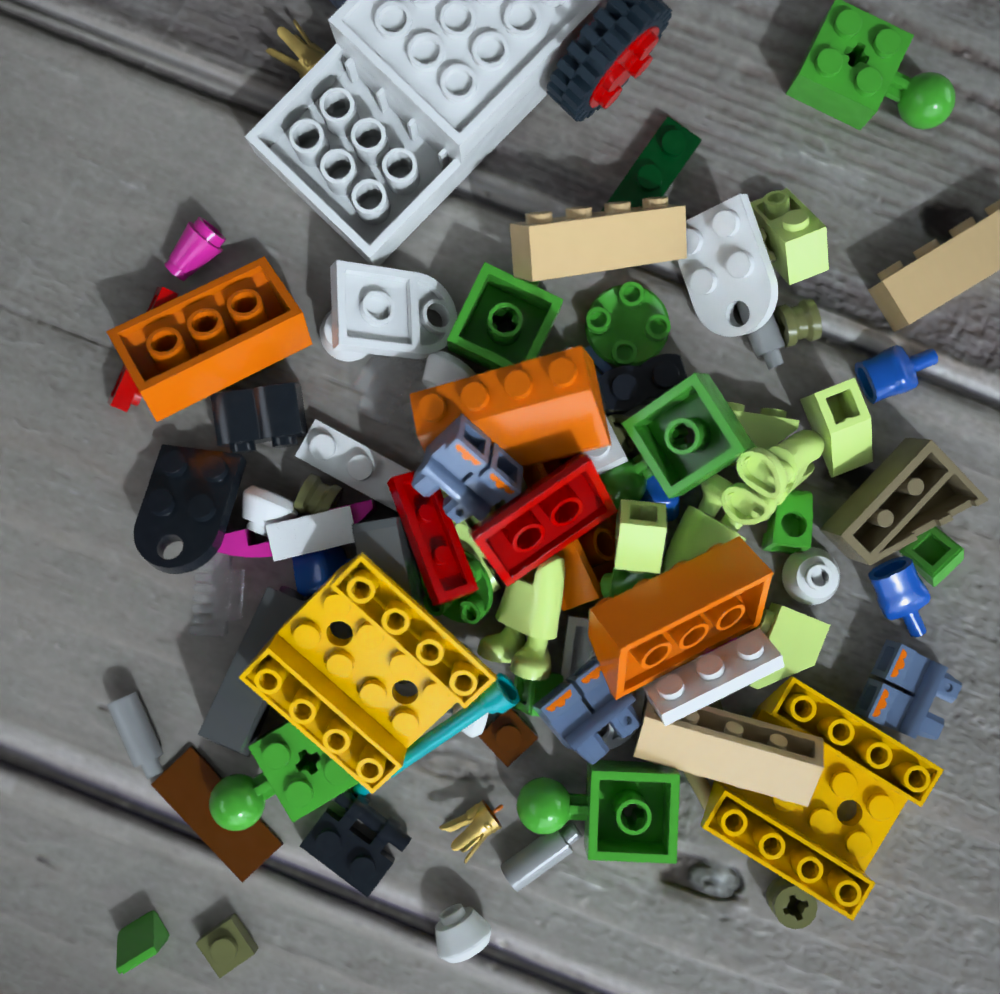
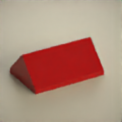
M576 454L508 503H505L489 514L481 522L479 521L468 529V532L508 587L618 510L591 459L587 454Z

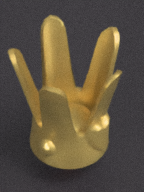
M294 19L293 23L306 43L298 35L292 34L285 27H278L277 33L299 60L297 61L273 48H268L266 52L296 70L302 79L325 55V51L317 44L311 43L296 19Z
M481 800L478 804L467 810L465 814L439 826L441 830L452 832L470 824L451 844L452 850H460L463 853L475 844L466 856L465 864L489 835L502 828L495 815L503 808L502 804L491 810L487 803Z

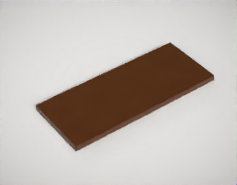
M191 746L151 785L243 883L283 845V842L261 818L253 826L241 831L226 830L214 821L209 810V798L215 785L223 778Z

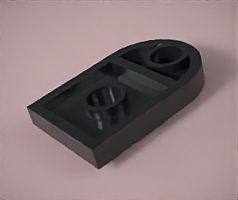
M161 445L134 526L136 548L151 566L164 573L183 574L202 567L214 557L223 542L247 461L243 455ZM176 541L183 542L182 551L178 556L172 559H164V551L169 544Z

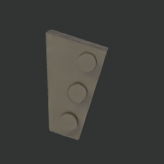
M905 438L819 530L847 558L872 565L916 541L918 535L937 525H945L952 521L953 516L971 506H979L988 501V499L931 439Z

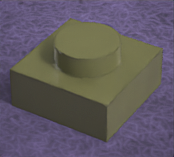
M233 913L200 936L196 942V945L219 979L253 956L259 948L236 913Z

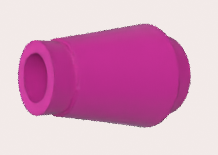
M199 216L194 223L188 222L164 265L174 276L185 281L223 251L221 245L226 241V238L212 224Z

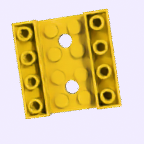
M362 552L340 567L279 628L238 678L373 794L403 766L408 747L457 702L464 709L497 680V675ZM336 621L347 623L353 631V636L347 639L335 637L330 630V624ZM401 680H408L416 685L418 692L413 696H402L396 691L394 684Z
M790 676L757 707L751 718L823 738L824 769L809 806L785 802L775 797L747 789H740L714 780L701 827L853 921L876 884L864 873L907 800L922 807L944 769L795 677ZM846 800L855 801L857 805L855 816L848 821H840L837 817L839 805Z

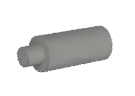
M739 301L736 307L744 325L749 319L750 312L748 306L744 302ZM772 314L765 325L757 331L747 334L756 358L763 356L768 370L785 364L779 350L785 347V343L774 314Z
M137 691L107 704L133 767L141 765L147 779L162 773L163 769L157 757L164 753Z
M574 822L552 834H543L500 865L501 870L513 889L518 892L573 853L574 850L571 844L583 835Z

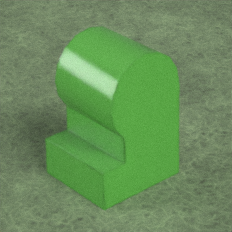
M794 489L782 504L777 505L768 520L767 531L763 534L761 550L793 554L795 552L803 553L811 548L813 527V496L811 491Z

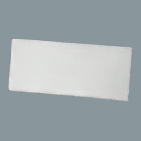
M350 505L265 525L273 561L354 543L351 525L354 524Z

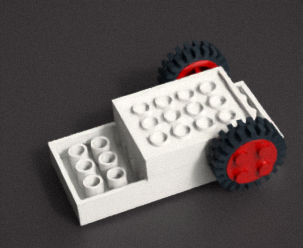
M347 0L328 19L336 44L253 127L245 138L255 154L370 265L380 266L547 94L576 122L584 121L586 117L589 118L595 110L598 111L600 108L605 110L610 107L623 90L621 86L623 87L629 80L628 78L632 76L636 79L651 63L653 57L650 53L662 37L661 33L667 28L668 21L672 16V10L662 0Z

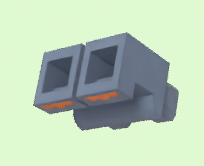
M461 414L426 447L423 462L414 472L411 484L424 497H430L439 488L447 493L448 496L444 499L442 508L445 514L458 524L472 515L481 522L489 514L493 505L502 499L508 503L521 493L523 467L495 442L491 445V439Z
M886 639L871 674L903 688L904 692L869 677L853 712L914 739L918 735L937 740L944 727V719L928 712L935 696L952 703L957 699L962 683L949 673H946L948 667L928 659L902 643Z
M596 655L565 680L568 683L561 682L532 706L564 747L576 751L590 764L598 762L610 750L597 733L609 723L619 737L625 738L642 724L631 705L636 701L631 693L617 700L612 696Z

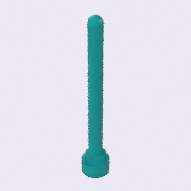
M497 673V680L465 709L459 710L408 747L403 766L391 778L488 712L491 714L496 712L505 713L518 704L519 694L513 682L506 675ZM360 783L353 786V791L357 796L359 794L366 796L370 793Z

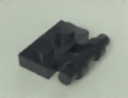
M347 790L333 800L346 810L343 816L340 817L327 808L304 838L300 847L368 898L395 860L393 856L383 849L385 845L389 842L403 852L412 837L399 828L401 824L390 816L386 819L369 806L370 800L361 794L356 796ZM357 819L377 833L372 840L352 826Z

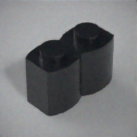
M661 354L648 359L639 367L630 365L620 366L604 373L597 380L606 417L613 414H624L639 404L649 405L684 381L687 375L681 355Z
M295 382L272 384L253 389L233 390L210 396L217 446L230 448V453L243 454L257 451L256 444L272 441L273 448L298 445L297 438L304 437L308 433L301 385Z

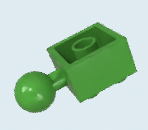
M834 0L822 19L786 92V95L857 130H861L876 114L884 96L898 102L899 115L907 125L922 130L931 129L943 123L953 111L956 100L955 89L952 83L942 74L924 72L910 78L897 71L914 37L913 34L843 0Z
M484 262L447 338L448 350L491 371L538 358L561 310L564 299L539 288L540 281L531 282L514 278L513 275ZM505 318L510 319L513 331L500 332L497 330L498 326L495 322L502 324Z
M694 373L622 423L640 454L634 458L626 456L627 462L599 476L618 510L621 499L640 501L646 492L647 479L653 475L669 499L689 492L737 461L742 453L756 446L710 375ZM686 427L693 428L695 432L694 443L685 442L684 437L688 435Z
M286 720L258 737L248 746L262 773L255 777L246 774H232L220 780L210 794L209 810L212 818L220 827L230 831H241L253 826L260 819L265 809L266 800L276 794L293 823L359 782ZM307 752L309 754L317 752L320 755V759L316 764L306 759L305 754Z
M599 760L595 764L587 762L586 794L568 793L567 789L559 781L548 777H539L529 781L518 794L516 803L518 817L522 824L534 833L552 834L560 830L568 820L585 821L584 848L588 860L677 864L680 773L677 769L651 762ZM636 804L640 809H633L632 816H625L623 809L627 805Z

